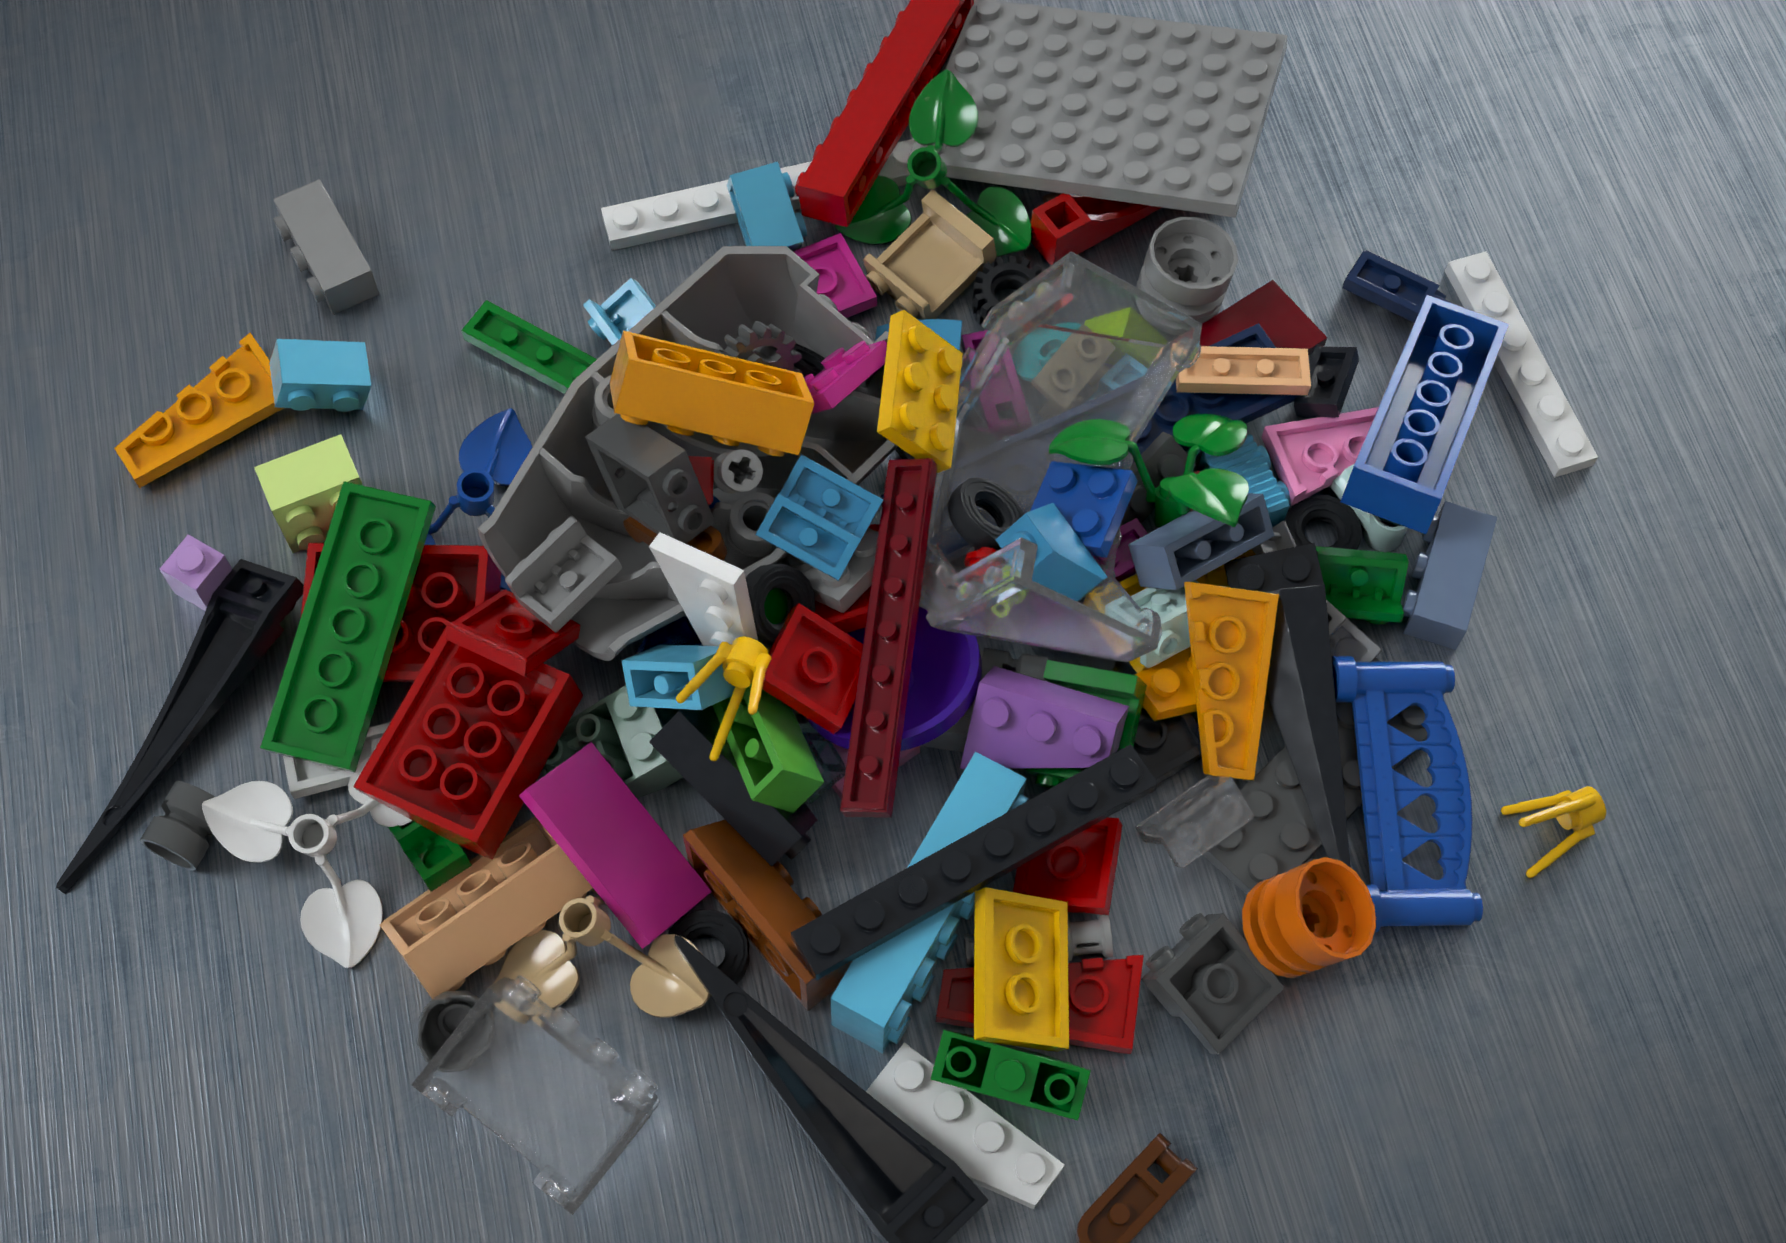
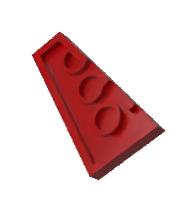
M1144 955L1126 956V959L1114 960L1090 958L1082 959L1081 962L1068 963L1069 1044L1131 1054ZM974 967L943 970L935 1022L974 1028Z

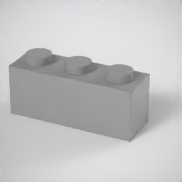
M320 179L273 199L279 216L274 217L273 221L284 242L292 239L295 246L290 248V252L300 272L309 270L312 277L306 280L317 303L325 300L334 315L379 295L372 270Z

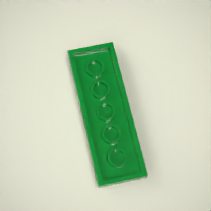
M343 482L261 743V749L283 756L356 772L436 508L432 501Z

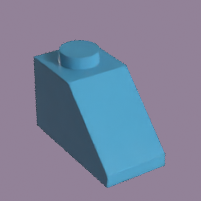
M1054 503L1025 513L996 539V542L1022 578L1071 605L1078 603L1108 578Z

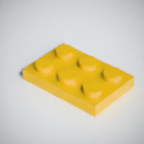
M902 310L890 315L877 432L916 459L933 458L937 464V473L950 469L952 466L963 353L907 311Z
M987 887L975 891L974 1040L1054 1052L1069 1049L1067 902Z

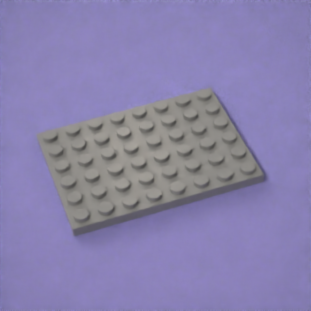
M974 0V5L969 11L945 70H950L959 83L972 96L978 109L979 121L975 133L963 145L950 147L943 144L942 150L938 154L946 164V177L1236 218L1287 49L1288 35L1198 25L1188 22L1156 20L1147 17L1139 18L1110 13H1097L1070 8H1055L1029 3ZM915 141L911 149V152L908 156V159L913 151L921 147H927L928 145H921Z

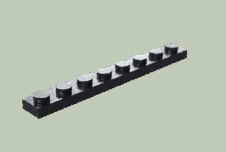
M1130 744L792 931L791 939L817 981L1156 790L1158 783Z

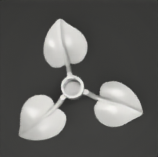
M370 757L357 766L356 772L351 774L348 782L350 795L363 805L358 809L339 815L332 814L326 820L315 814H304L296 818L291 826L286 827L293 816L292 802L282 788L266 781L247 782L222 795L204 801L202 803V810L211 832L221 845L234 856L253 863L273 860L282 849L284 835L288 836L289 842L295 850L314 857L316 864L321 867L330 880L333 889H318L305 901L300 916L304 936L316 950L332 958L345 968L356 966L366 957L373 948L381 930L379 924L383 921V905L379 894L369 882L357 879L343 886L341 885L338 875L326 857L332 851L337 841V833L334 827L337 824L363 817L369 811L372 818L378 824L385 827L405 826L413 821L357 791L353 787Z

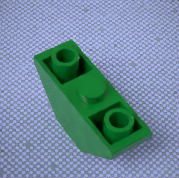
M944 1029L931 1080L1078 1121L1091 1070L1042 1053L1012 1045L974 1040L972 1035Z

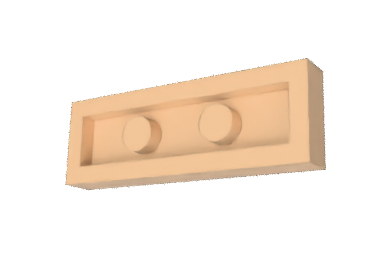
M1177 346L1175 351L1177 392L1308 395L1311 388L1308 349Z

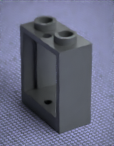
M616 414L585 436L616 507L657 535L661 532L685 544L715 523L685 449L646 425H637L623 420L620 414ZM621 467V472L616 474V470Z

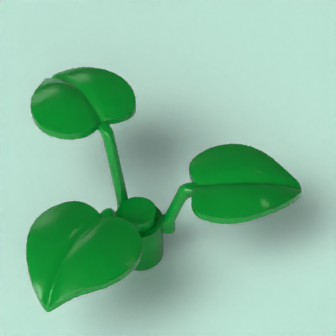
M948 69L939 73L924 87L911 109L909 116L911 135L918 144L928 146L918 148L910 155L907 163L910 175L906 177L907 184L904 193L900 194L899 186L892 179L878 175L849 226L844 227L835 224L836 229L842 234L861 243L881 245L893 242L911 225V213L903 203L910 199L914 185L918 183L923 188L934 189L942 184L972 210L966 216L994 238L996 257L1026 250L1030 246L1032 239L1029 215L1023 203L1014 193L1001 187H989L981 193L976 204L946 177V164L938 154L942 150L943 144L950 147L963 145L975 133L979 121L978 109L972 96Z
M1194 414L1183 417L1175 423L1172 432L1174 440L1180 445L1191 448L1188 452L1183 475L1164 478L1157 488H1154L1137 444L1133 441H1128L1130 429L1121 423L1105 419L1081 421L1064 429L1049 445V454H1061L1072 460L1092 465H1110L1119 462L1129 452L1134 459L1146 489V501L1155 503L1154 523L1158 528L1187 514L1191 509L1235 528L1241 510L1248 498V482L1244 477L1235 472L1218 468L1205 469L1198 474L1193 472L1195 459L1200 451L1212 456H1225L1238 450L1244 444L1247 438L1246 423L1240 420H1232L1225 416Z

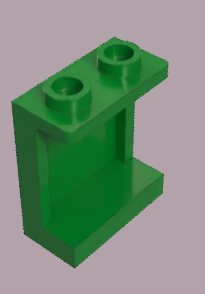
M1047 660L1043 676L1047 682L1129 706L1117 751L1130 744L1134 747L1147 687L1140 677ZM1024 768L1026 772L1036 777V785L1046 788H1052L1087 769Z

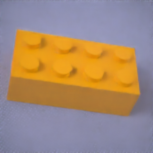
M624 330L609 382L614 413L620 414V417L627 422L646 425L648 421L667 425L666 427L670 431L677 434L691 436L694 435V432L712 435L715 441L725 445L738 446L740 442L756 445L760 451L779 457L784 456L785 452L799 455L814 406L813 398L802 373Z

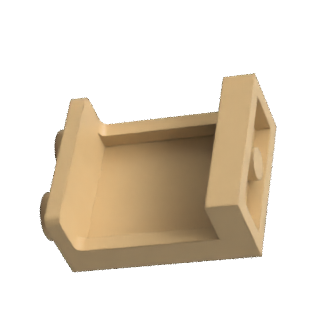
M933 189L921 200L923 213L877 259L870 253L863 259L867 273L866 278L871 287L880 295H883L885 292L896 300L895 305L900 311L905 310L918 320L936 319L975 280L978 271L983 272V265L987 262L991 264L997 258L994 238Z

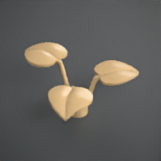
M592 895L587 896L586 899H572L563 906L559 914V925L564 932L562 937L552 931L541 930L532 936L523 937L517 941L509 951L497 979L489 989V993L493 997L517 1009L527 1011L554 1009L565 1003L574 994L579 985V972L575 965L570 962L577 955L576 941L585 946H596L605 940L642 963L632 974L630 991L633 1001L645 1013L659 1018L675 1017L704 1006L710 997L675 946V934H663L653 941L647 956L610 932V918L604 910L598 907L604 905L605 902L600 896L593 897ZM684 938L689 944H691L697 951L701 953L698 947H696L691 941Z

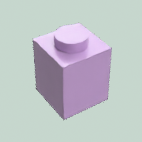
M188 534L159 570L176 595L206 611L212 594L230 573L232 567L224 554Z

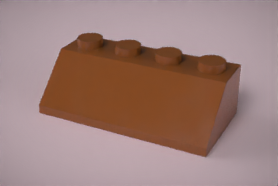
M725 819L693 828L683 835L689 864L712 891L711 895L725 912L743 928L748 940L804 1008L809 1011L836 990L852 961L819 980H815L792 941L791 932L820 917L822 913L809 897L806 896L801 900L791 888L794 881L784 866L777 861L771 867Z

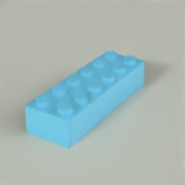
M975 752L908 867L1029 801V798L1024 796L1027 778ZM975 892L854 959L831 997V1025L882 1054L890 1041L898 1044L911 1020L908 1014L912 1007V1001L916 999L922 1002L935 977L932 975V972L936 965V959L940 958L945 961L957 940L958 935L955 932L960 923V917L968 920L975 910Z

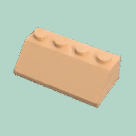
M535 816L505 836L492 860L479 854L470 861L471 867L430 892L428 889L379 924L432 999L443 992L459 989L465 982L466 977L482 966H488L500 960L510 946L523 937H529L541 931L545 927L547 920L559 913L567 902L576 898H585L587 892L593 888Z

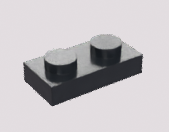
M1315 346L1309 361L1311 388L1308 395H1300L1295 398L1296 416L1339 417L1359 362L1357 347Z

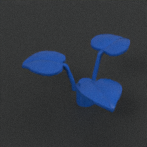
M512 408L489 417L474 428L464 439L459 450V464L463 473L457 481V495L449 498V504L435 523L430 525L424 545H436L431 534L438 532L458 507L470 516L485 514L489 518L495 510L493 506L494 483L500 486H509L532 449L531 441ZM501 573L500 589L512 592L505 582L506 578Z

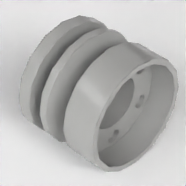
M1199 217L1175 218L1166 221L1155 230L1136 284L1137 302L1143 313L1161 327L1172 331L1190 332L1217 315L1238 263L1237 248L1229 234L1217 224Z

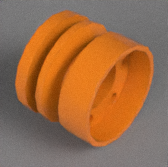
M1323 857L1257 883L1247 893L1242 908L1243 932L1250 950L1261 965L1275 975L1295 978L1361 955L1372 943L1376 929L1375 906L1368 887L1355 870L1340 860Z

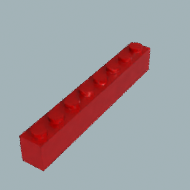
M910 0L905 10L899 12L893 30L881 42L879 53L872 63L869 62L867 64L863 79L858 87L852 89L849 93L844 110L840 116H836L833 119L830 132L825 141L816 147L813 160L806 172H801L798 176L795 193L799 197L802 216L844 227L849 226L908 126L914 102L924 87L938 75L955 46L969 11L974 5V0Z

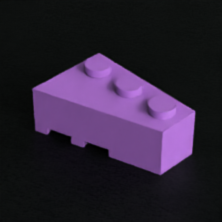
M994 666L979 682L960 769L967 767L975 752L1008 769L1088 768L1117 752L1129 706Z

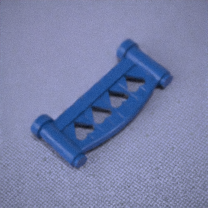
M1331 656L1336 703L1352 702L1371 881V884L1366 886L1375 906L1376 929L1374 933H1377L1380 927L1463 926L1479 922L1483 915L1481 896L1479 893H1471L1469 889H1466L1472 843L1470 782L1461 742L1443 696L1445 693H1451L1454 690L1455 672L1452 665H1445L1442 661L1355 662L1352 656ZM1409 706H1418L1425 713V720L1421 725L1427 731V739L1422 742L1416 741L1387 722ZM1414 751H1424L1430 758V765L1426 770L1432 776V784L1429 787H1423L1395 771L1392 767ZM1428 796L1435 802L1436 808L1432 816L1437 821V831L1435 833H1428L1397 815V812L1418 797ZM1425 842H1434L1441 850V856L1437 862L1443 869V876L1439 880L1431 879L1403 862L1402 859Z

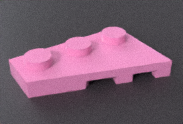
M1379 407L1341 413L1339 417H1317L1265 426L1261 437L1280 481L1284 482L1288 488L1291 506L1329 487L1344 469L1355 464Z

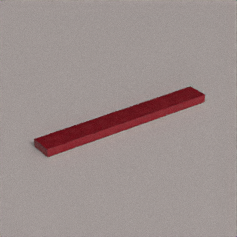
M933 458L889 460L840 807V812L845 817L892 818L937 473V464Z

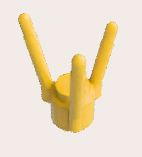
M737 637L732 645L727 642H721L716 654L676 696L678 703L685 702L721 664L724 670V679L732 686H735L709 755L711 761L719 759L745 690L750 684L752 686L749 696L748 713L754 715L758 710L765 672L771 661V656L762 643L750 637Z
M1586 786L1574 792L1565 790L1553 796L1518 802L1501 808L1503 815H1510L1552 807L1521 818L1518 822L1519 826L1527 827L1556 818L1564 829H1573L1574 831L1526 871L1528 878L1535 877L1578 842L1595 834L1593 824L1605 819L1606 807L1602 797L1593 787Z

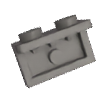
M570 516L563 524L552 530L547 539L526 559H523L515 566L513 571L506 577L505 582L518 602L556 633L623 567L618 558L589 537L580 522L573 516Z

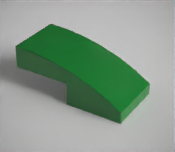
M415 821L405 826L388 827L430 892L472 866L460 845L451 842Z

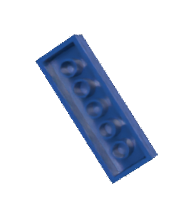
M1426 295L1353 466L1340 501L1341 503L1427 534L1509 324Z

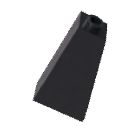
M713 705L703 710H679L649 743L771 867L784 854L792 860L812 840L806 832L817 821V818L805 802L792 813L752 801L727 740L722 748L719 759L711 761L709 758L720 727V722Z

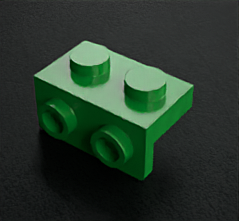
M1316 546L1322 578L1325 584L1326 600L1346 618L1364 619L1373 624L1403 621L1404 610L1401 599L1409 564L1406 554Z

